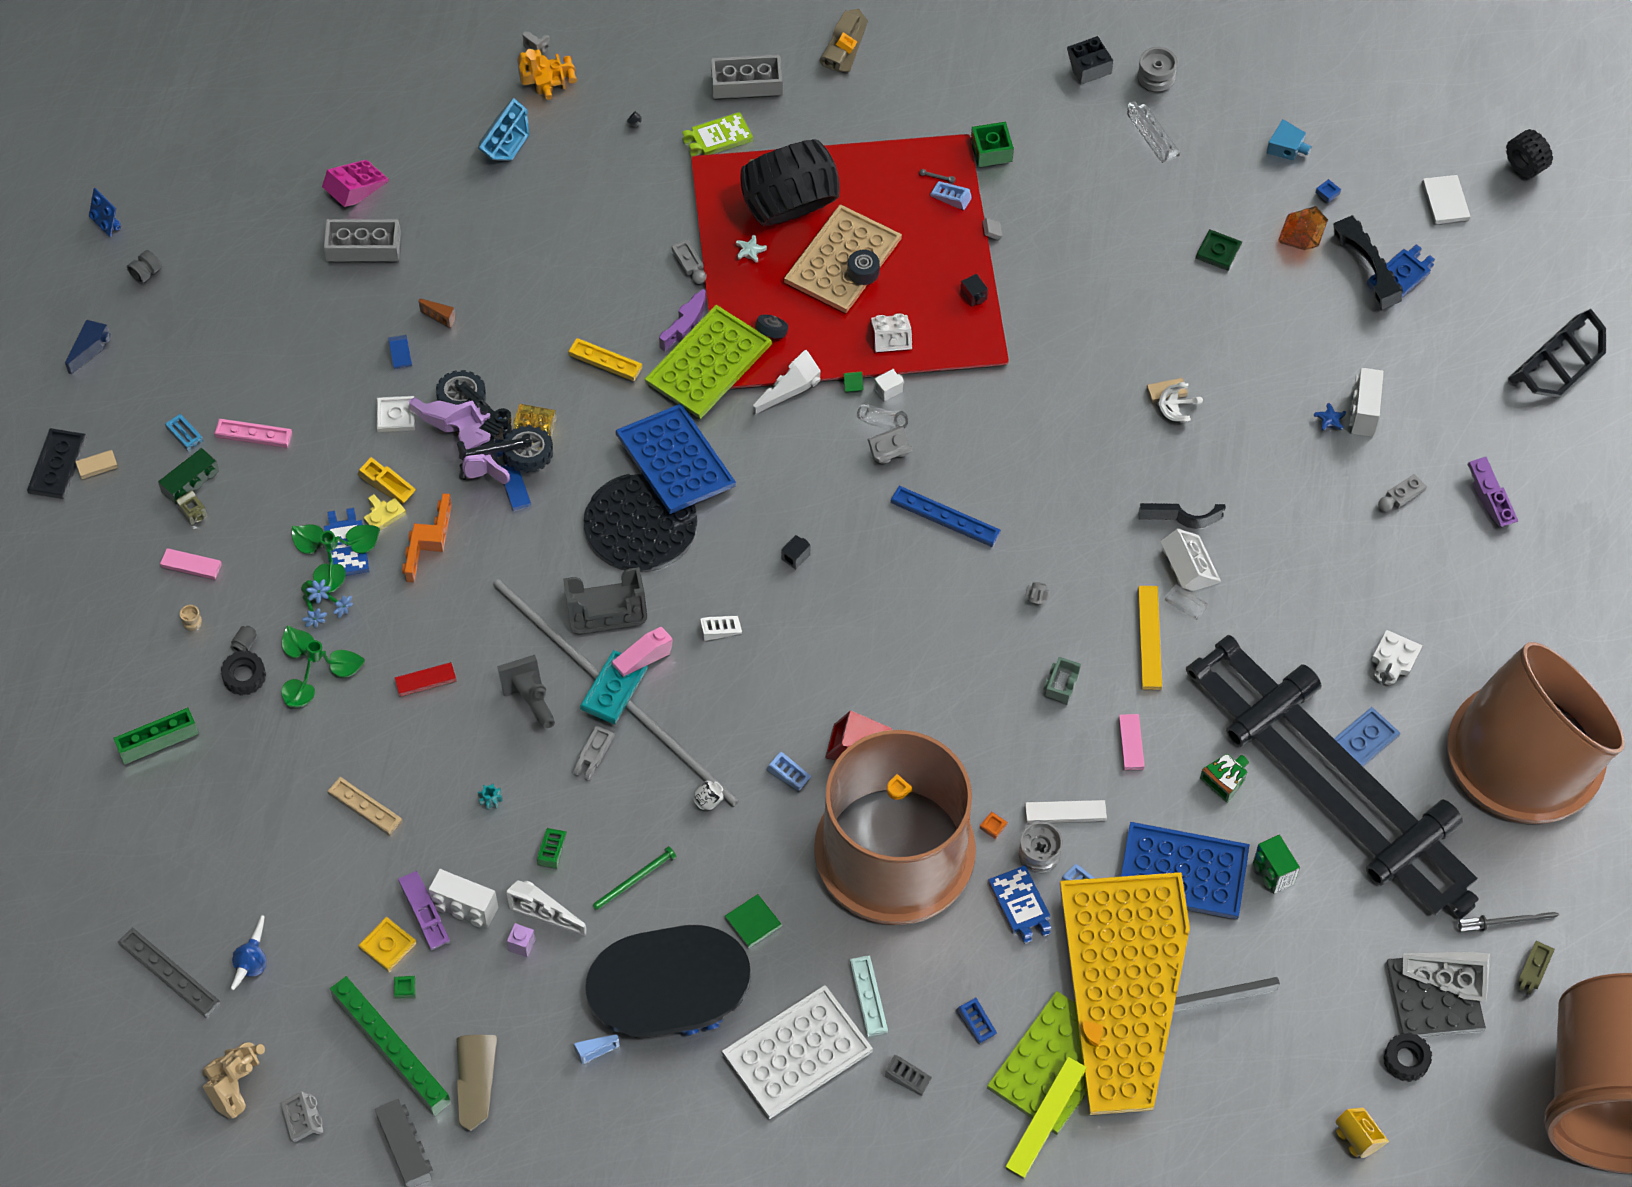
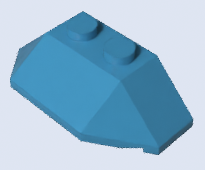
M513 98L486 131L479 142L478 149L491 160H513L529 136L527 109Z

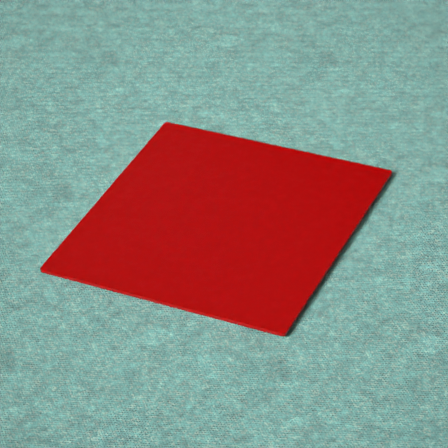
M969 134L824 145L837 168L840 183L839 198L809 214L771 226H762L750 212L743 197L740 174L742 167L750 162L751 159H756L774 150L699 155L691 158L704 272L707 276L705 286L708 312L715 305H718L755 330H757L755 323L758 316L764 314L776 316L788 324L786 336L784 338L768 337L771 339L772 345L730 389L774 385L780 375L785 376L790 369L788 366L804 350L809 352L820 369V381L844 379L843 373L862 372V377L880 376L892 369L897 374L1002 366L1009 363L988 236L984 232L983 220L985 218ZM924 169L926 172L945 177L954 176L955 182L952 185L967 188L971 193L972 198L965 210L931 197L930 194L938 181L950 183L947 180L927 175L921 176L919 171ZM839 205L845 206L902 234V239L880 267L877 280L866 286L847 313L784 283L786 275ZM752 235H755L756 244L767 246V250L758 253V262H754L746 257L738 259V254L742 248L736 245V241L749 242L752 239ZM977 274L988 288L987 300L982 304L971 307L960 292L961 281ZM878 315H907L912 331V349L876 352L871 318Z

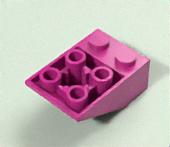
M362 160L328 169L322 188L344 207H348L364 200L386 184L389 179L374 167L371 162Z

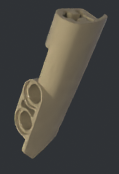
M860 9L844 11L834 29L831 41L819 59L822 66L839 72L851 71L868 23ZM843 32L857 41L850 54L836 45Z
M464 1035L456 1040L459 1076L457 1080L459 1124L469 1131H472L489 1116L497 1036Z

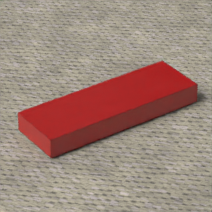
M452 662L394 677L400 697L457 682Z

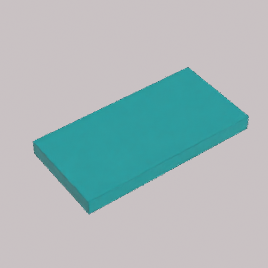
M615 650L612 651L580 705V710L612 724L617 723L649 666L647 665L623 677L612 665V661L622 654Z

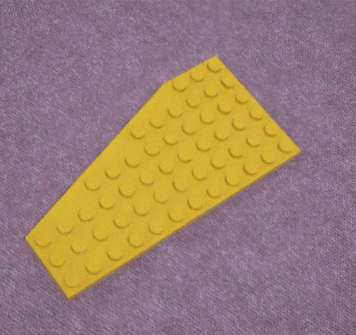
M1182 873L1060 881L1083 1065L1087 1067L1084 1074L1090 1115L1153 1111L1190 931ZM1083 1020L1104 1025L1099 1047L1092 1045L1082 1031Z

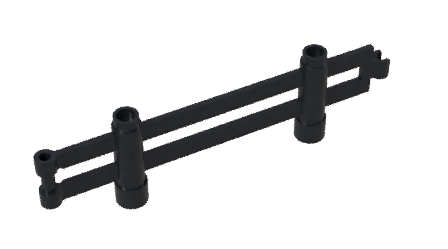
M1231 635L1225 636L1216 643L1215 650L1203 659L1199 657L1186 667L1189 677L1193 681L1200 683L1235 718L1233 724L1226 729V732L1236 746L1242 747L1247 742H1252L1256 738L1375 855L1372 862L1366 866V872L1376 884L1382 886L1388 880L1391 881L1397 877L1435 915L1448 905L1457 918L1462 919L1476 907L1475 903L1479 898L1467 889L1478 878L1440 842L1441 839L1443 840L1463 824L1462 816L1457 808L1449 801L1442 799L1425 812L1418 821L1299 705V703H1304L1322 688L1319 677L1310 667L1301 664L1283 678V682L1278 685L1240 648L1236 639ZM1222 659L1229 660V664L1263 697L1250 706L1216 672H1212L1210 668ZM1284 717L1403 834L1390 843L1272 725ZM1425 854L1454 884L1441 893L1412 863Z

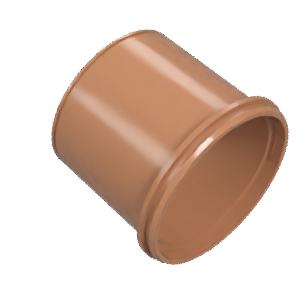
M888 730L868 735L856 741L834 763L826 785L825 812L821 817L815 835L814 856L823 884L835 900L851 913L880 924H912L942 912L959 897L968 884L973 872L976 855L975 838L970 824L972 789L963 764L948 747L938 740L918 732ZM898 774L912 786L911 792L925 796L937 803L953 820L957 830L947 841L931 851L916 856L892 857L871 852L855 843L839 826L837 818L857 799L870 793L887 790L888 782Z
M1615 973L1580 981L1568 988L1559 999L1554 1099L1545 1110L1544 1125L1553 1146L1568 1158L1596 1169L1624 1174H1632V973Z

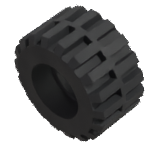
M1528 129L1508 141L1506 145V154L1510 165L1525 178H1533L1552 165L1553 153L1550 145L1535 130Z

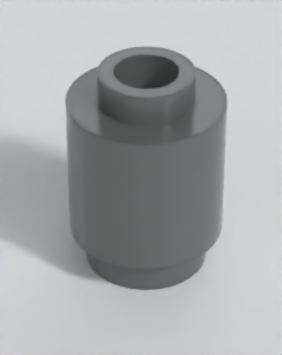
M241 626L231 641V650L234 652L249 651L258 637L256 630L251 626Z

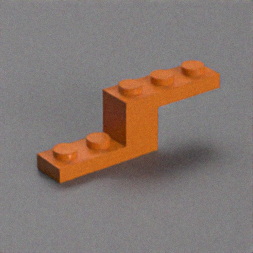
M443 493L442 499L438 500L437 511L439 515L435 516L434 525L414 523L413 531H409L408 539L410 546L406 547L405 552L407 562L403 563L402 574H405L406 582L414 583L420 550L443 552L452 506L450 494Z

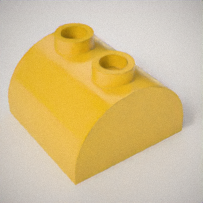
M1364 1107L1347 1109L1335 1121L1339 1127L1336 1130L1338 1136L1343 1140L1347 1138L1351 1144L1349 1150L1355 1157L1365 1158L1370 1156L1389 1142Z

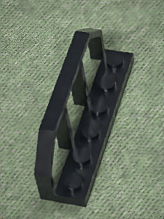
M1591 308L1575 315L1508 377L1509 381L1512 384L1520 381V383L1524 381L1533 394L1550 397L1562 395L1606 354V327ZM1587 319L1590 320L1598 331V354L1592 359L1574 337V331L1586 325L1585 321ZM1564 340L1569 343L1585 364L1572 378L1551 353L1553 350L1556 351L1564 345L1562 343ZM1542 360H1547L1565 384L1558 391L1539 388L1528 373L1537 370L1541 366L1540 362Z

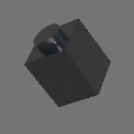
M974 274L961 281L960 292L972 307L982 304L987 300L988 288L980 277Z
M795 535L781 549V560L796 570L810 556L811 545L806 539Z

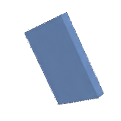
M1371 707L1334 739L1362 766H1365L1398 738L1400 732Z

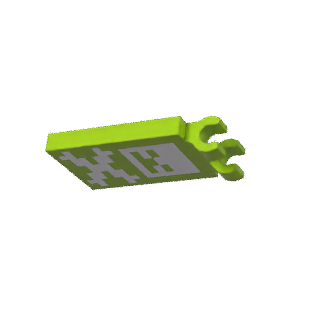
M740 112L691 127L692 131L685 130L682 132L684 136L682 140L684 144H689L691 157L702 153L703 155H712L753 142V135Z

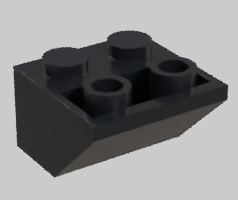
M1098 36L1067 47L1073 73L1080 84L1112 74L1114 60Z

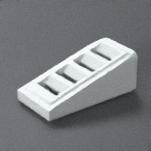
M738 616L700 618L704 641L742 634ZM734 622L735 629H731L730 623ZM723 624L727 625V629H724Z

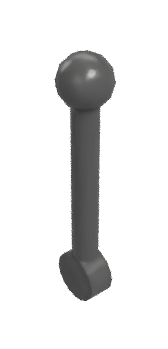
M924 169L919 171L921 176L927 175L947 180L950 184L955 182L954 176L945 177L926 172Z

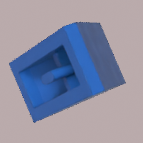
M407 335L389 337L394 369L412 366Z

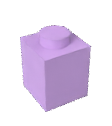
M515 923L507 939L508 950L528 958L536 940L534 930Z

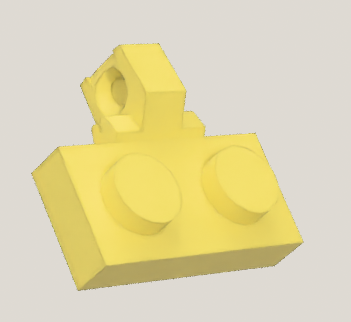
M375 494L368 498L369 504L372 507L370 508L371 513L364 517V521L367 525L379 527L381 531L405 516L406 510L396 498L387 503L384 500L380 502Z

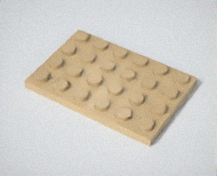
M839 205L786 275L784 283L847 313L867 286L856 284L850 280L847 274L849 256L858 250L872 251L878 256L881 267L902 239V234L845 206Z

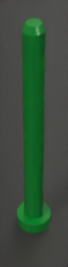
M670 846L664 849L665 853L593 904L594 909L599 910L667 860L671 859L673 861L677 858L675 852Z

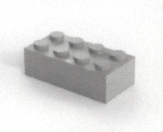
M780 55L711 58L713 99L783 95Z
M327 219L324 243L326 260L399 261L401 240L399 219Z

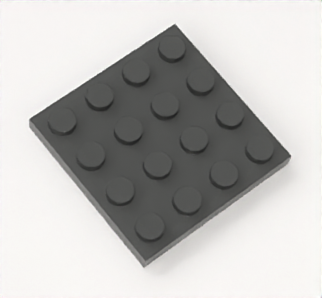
M1403 958L1387 959L1386 964L1401 1033L1406 1034L1409 1032L1414 1035L1417 1034L1419 1037L1485 1031L1486 1026L1480 1001L1458 997L1459 995L1443 991L1435 985L1426 984L1403 975Z

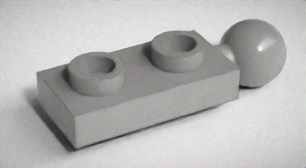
M687 239L672 245V251L687 276L693 274L692 279L696 284L704 283L707 276L703 271V263L689 240Z
M1413 474L1388 490L1386 496L1379 500L1378 506L1385 512L1390 511L1393 508V504L1399 508L1423 493L1427 486Z

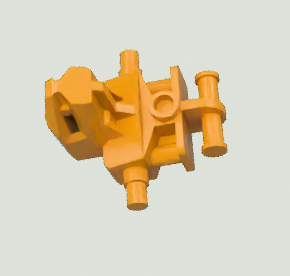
M528 49L526 53H520L517 58L521 84H536L537 94H545V98L550 100L552 98L553 86L562 85V88L565 89V77H569V83L571 84L577 82L575 66L572 64L571 56H565L563 58L565 63L561 64L558 54H555V59L548 60L545 55H541L539 49Z

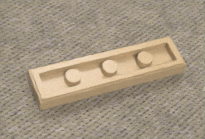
M339 777L327 791L330 796L389 836L403 822L401 817L342 777Z

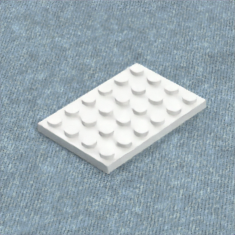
M824 985L724 1049L722 1054L766 1116L771 1119L872 1053L873 1048L826 985Z

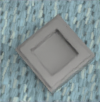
M989 218L983 220L985 235L1000 240L1003 237L1001 223Z

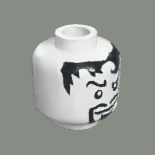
M708 780L705 781L694 791V802L702 810H712L723 800L722 786L716 781L714 783Z

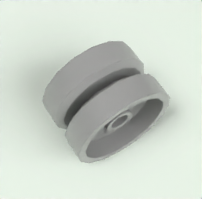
M1152 47L1145 50L1141 54L1137 74L1138 81L1142 87L1154 92L1169 89L1174 84L1178 61L1175 54L1163 47Z

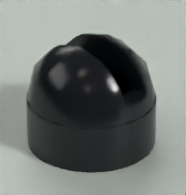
M634 111L627 119V123L637 127L639 126L637 122L641 123L642 117Z

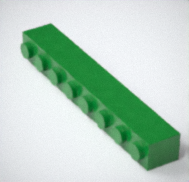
M347 976L330 988L332 997L433 1116L451 1104L449 1094Z

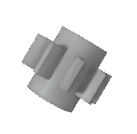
M1033 582L1032 586L1028 585L1025 593L1026 596H1029L1028 601L1036 604H1042L1043 600L1047 601L1050 590H1046L1047 585L1040 582Z

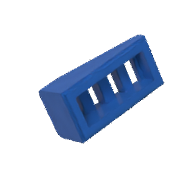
M976 997L956 1009L979 1044L997 1034ZM973 1007L975 1011L968 1014L967 1010ZM978 1014L979 1018L972 1021L971 1017ZM981 1021L984 1023V1025L980 1026L979 1028L975 1027V1025ZM985 1028L989 1030L987 1033L983 1035L979 1034V1032L984 1030Z

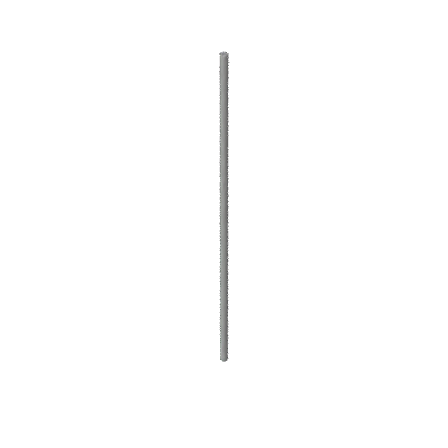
M500 580L494 582L493 585L593 678H597L600 673ZM629 700L626 708L705 781L718 782ZM722 786L723 798L732 806L737 805L739 800Z

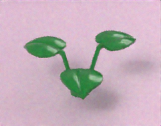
M317 525L292 526V539L300 552L313 554L317 547L322 546L327 550L329 564L319 565L313 573V579L318 585L324 579V587H331L325 593L337 590L343 584L346 577L345 569L341 564L333 565L331 551L336 549L338 542L346 546L351 545L355 553L364 554L370 552L375 547L380 533V528L377 526H355L346 533V538L349 541L346 542L339 536L335 537L332 531H323Z
M288 625L282 636L284 653L292 658H298L303 654L307 657L308 664L303 682L298 679H291L284 683L281 690L282 698L289 707H302L313 700L315 688L306 683L311 663L318 662L322 657L328 664H331V672L343 678L354 675L363 666L365 659L351 651L336 650L330 654L329 660L326 651H322L321 642L314 640L309 633Z

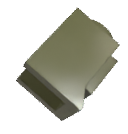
M193 490L176 500L180 512L191 525L202 521L204 517L208 516L205 506L197 498ZM192 502L195 507L189 509L186 505Z

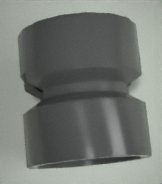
M149 250L141 253L138 256V261L133 260L127 265L129 274L140 284L146 282L151 277L150 274L153 275L162 268L158 258Z

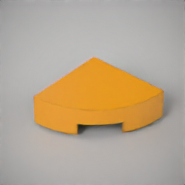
M1083 1020L1082 1031L1092 1045L1099 1047L1104 1025Z

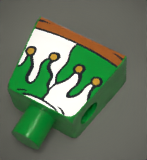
M1225 754L1204 767L1201 771L1200 779L1228 803L1246 780L1248 772L1245 767L1249 764V761L1243 755L1234 760L1229 754Z

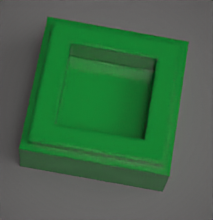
M862 372L843 373L845 392L864 390Z
M415 976L394 977L395 999L416 998Z

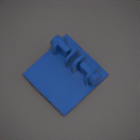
M94 188L89 217L111 237L113 230L118 231L121 229L120 221L115 218L116 208Z

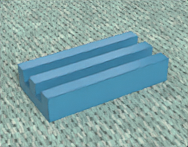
M181 414L165 423L166 428L187 451L191 450L192 446H197V442H203L202 436ZM178 421H180L191 432V434L195 437L194 439H192V437L177 423ZM172 425H174V426L182 433V435H183L189 442H187V441L174 429V427H173Z

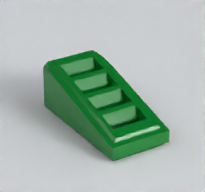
M546 829L537 857V864L539 866L558 868L567 831ZM550 834L561 837L560 839L550 837ZM548 841L557 842L558 845L550 844ZM546 848L556 849V851L547 850ZM545 854L554 855V857L545 856Z

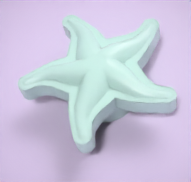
M752 235V239L749 242L736 241V245L742 248L738 254V259L746 257L754 262H758V253L767 250L766 245L760 246L756 244L755 235Z

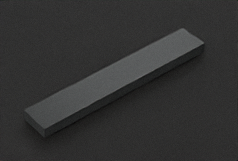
M133 927L118 941L122 948L205 1018L221 1004L220 1000Z
M1278 977L1179 996L1176 997L1173 1012L1277 991L1280 982Z

